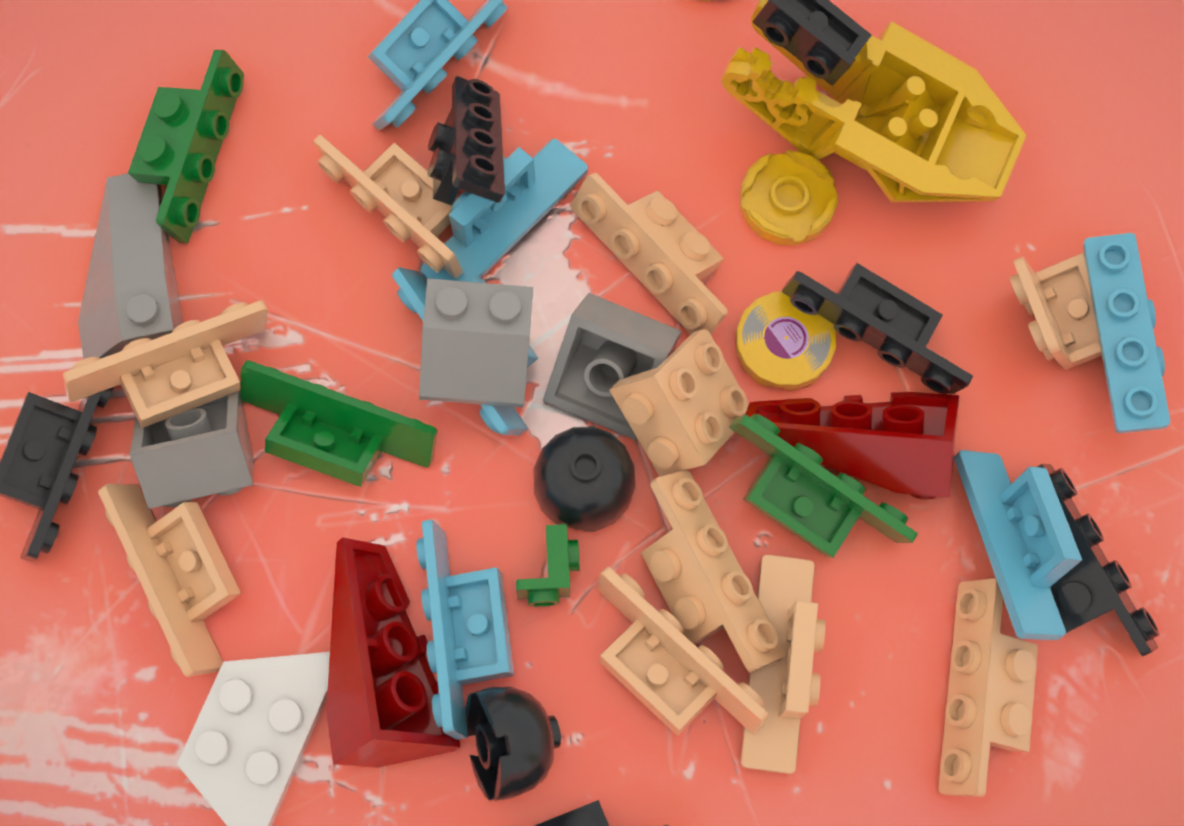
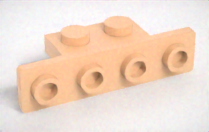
M321 134L313 140L322 156L317 161L321 169L334 182L339 183L344 179L353 187L350 190L351 195L365 210L370 213L375 208L386 217L383 220L385 226L401 242L404 243L410 238L420 247L417 250L418 255L433 271L439 273L444 269L455 279L463 273L455 254L437 238L451 224L449 214L451 213L452 206L433 199V178L428 177L427 170L396 143H393L362 172Z
M597 173L588 175L571 202V209L690 335L702 329H706L712 335L727 315L728 310L700 280L715 272L724 258L714 249L708 239L700 234L682 216L674 204L667 200L658 190L627 205Z
M263 300L252 304L246 302L236 303L226 308L219 316L203 322L199 320L184 322L177 326L170 334L153 340L149 338L135 340L127 344L122 351L104 358H85L63 373L65 392L70 402H75L121 384L141 428L240 391V380L223 346L264 331L266 329L268 309Z
M688 470L657 477L650 483V487L664 511L672 530L642 551L641 555L672 615L683 627L684 632L682 634L693 644H697L720 629L725 628L746 670L749 672L784 658L786 651L778 638L775 627L770 623L753 591L750 580L740 567L728 544L726 535L716 522L703 497L701 488L695 482L691 473Z
M106 484L98 490L105 506L106 517L115 527L127 553L128 564L137 574L148 598L150 611L158 619L171 647L170 651L173 660L187 677L218 671L223 661L203 620L239 596L241 591L198 503L183 502L156 522L151 510L148 509L144 495L138 485Z
M764 555L761 559L757 598L770 623L775 627L778 638L786 651V656L777 662L749 672L748 685L762 698L764 702L763 708L767 711L768 716L763 727L755 735L744 727L740 760L743 768L783 774L795 772L800 719L808 714L809 706L816 707L818 704L821 678L820 674L812 673L814 652H822L825 620L817 619L818 603L811 602L814 562L811 560L775 555Z
M610 567L605 568L600 573L599 592L633 624L600 655L599 663L677 736L713 699L721 704L752 734L755 735L763 727L768 713L763 708L764 702L752 687L744 682L735 683L722 671L724 668L722 662L709 648L703 645L697 648L682 634L684 632L683 627L671 613L664 609L657 611L643 598L645 596L644 592L633 578L625 573L619 576Z
M994 578L965 581L958 585L938 787L939 793L944 795L983 797L985 795L990 746L1012 752H1029L1038 645L1000 633L1003 597L998 582Z

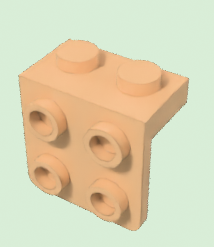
M1084 253L1036 273L1023 256L1013 260L1018 274L1011 276L1010 281L1020 304L1025 305L1029 315H1035L1036 320L1028 323L1038 350L1040 352L1043 351L1046 359L1049 361L1055 358L1062 368L1067 370L1102 356Z
M706 329L692 333L657 368L620 379L609 389L659 476L705 465L735 433L729 426L734 418L745 415L749 405L744 391L737 383L720 348Z

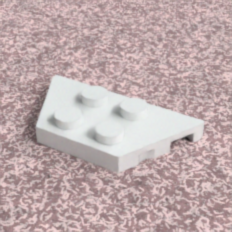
M330 652L223 661L177 765L227 826H273L327 701Z

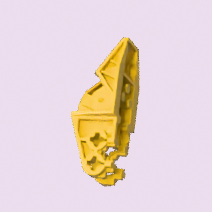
M759 0L751 16L750 22L753 29L803 71L806 76L804 78L799 77L794 83L787 80L782 81L776 78L774 73L770 71L773 64L769 60L771 55L757 47L751 53L739 47L731 57L722 76L721 83L728 93L794 147L818 160L835 152V154L867 170L891 203L996 201L1002 196L1027 135L977 69L891 21L878 38L874 36L869 38L855 57L856 60L851 67L831 86L824 79L810 74L805 69L803 63L785 48L771 43L764 36L762 30L752 23L768 2V0ZM816 84L823 88L834 99L816 90Z

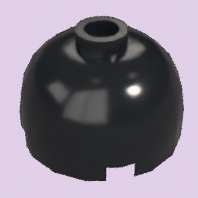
M593 426L572 427L556 434L540 451L533 469L534 495L541 511L556 525L567 524V528L584 530V532H596L614 524L628 509L636 487L635 466L625 445L613 434Z
M511 686L491 687L479 692L470 693L465 707L468 736L475 735L478 756H469L477 783L485 798L488 800L494 799V801L506 800L531 791L546 779L554 760V749L560 747L561 733L557 719L553 715L547 716L546 710L533 695Z

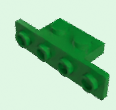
M215 49L213 51L200 90L171 87L157 88L128 174L137 182L167 185L156 217V223L179 243L189 242L193 229L199 221L200 208L208 184L213 179L215 163L223 139L226 138L229 132V121L237 97L240 96L243 90L244 72L225 50Z
M250 360L245 361L241 367V400L280 415L265 438V453L362 487L381 452L423 467H429L434 458L437 429L434 426Z
M754 413L752 417L748 415L736 417L730 424V429L770 456L743 500L827 558H834L858 518L896 543H913L918 533L906 525L908 517L904 513L887 503L881 502L878 506L863 495L866 488L861 483L846 474L839 473L836 477L820 466L823 462L822 457L810 448L796 443L794 447L777 436L780 429L767 418Z

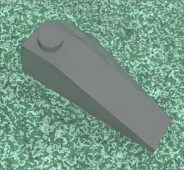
M128 173L107 177L78 319L83 359L110 356L122 351L127 344L141 338L153 340L170 334L177 326L183 323L169 235L156 223V217L162 202L160 184L137 182Z

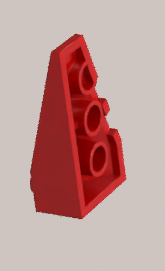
M909 391L892 392L890 402L863 403L861 395H845L844 401L830 406H820V403L812 398L749 402L745 415L752 417L755 413L767 418L780 429L778 437L793 447L796 443H799L815 451L822 457L823 462L821 464L895 493L910 494L918 499L950 498L960 395Z
M342 537L336 543L326 705L333 764L380 768L449 753L461 747L459 739L456 740L444 733L443 728L438 727L435 722L432 698L434 694H439L438 682L425 656L427 654L428 641L425 635H416L405 610L408 608L410 600L386 546Z

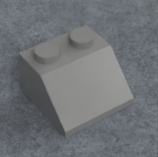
M427 278L422 328L419 400L524 408L533 287Z
M588 293L571 314L542 401L636 440L637 437L609 389L620 379L657 368L675 351L682 331Z
M240 391L141 428L136 417L130 457L148 509L164 505L167 507H177L183 502H190L192 499L212 494L231 495L241 491L244 487L253 485L254 459Z

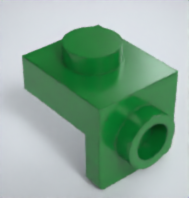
M567 524L546 525L548 578L516 580L517 599H528V606H556L560 604V598L570 597L569 572L580 571L578 539L568 540Z

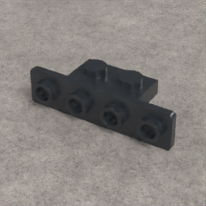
M456 76L452 84V108L444 124L437 122L431 133L428 150L433 152V156L428 168V177L433 178L434 200L452 206L460 189L497 203L501 202L505 194L500 94L484 81L478 79L467 80Z
M858 263L851 268L838 293H835L800 271H796L782 289V293L791 298L790 302L795 308L809 315L818 314L834 324V329L841 336L856 342L862 340L877 349L878 356L886 363L899 368L907 367L920 375L921 382L935 392L955 394L968 387L973 378V375L926 347L943 314Z
M114 387L83 398L78 410L30 392L26 394L0 458V496L39 509L21 553V559L31 562L38 558L40 552L46 554L50 552L60 524L52 522L59 502L68 504L78 481L79 475L71 473L78 454L87 455L97 432V427L90 425V421L96 406L105 408Z
M1040 464L1037 467L1047 468L1082 558L1081 562L1050 587L1066 633L1114 609L1141 656L1144 657L1158 649L1154 638L1160 636L1159 630L1149 612L1144 607L1136 609L1126 590L1132 588V585L1122 566L1117 560L1109 562L1099 546V543L1104 541V537L1095 520L1089 513L1082 516L1072 500V497L1077 495L1074 484L1063 468L1055 470L1051 464Z

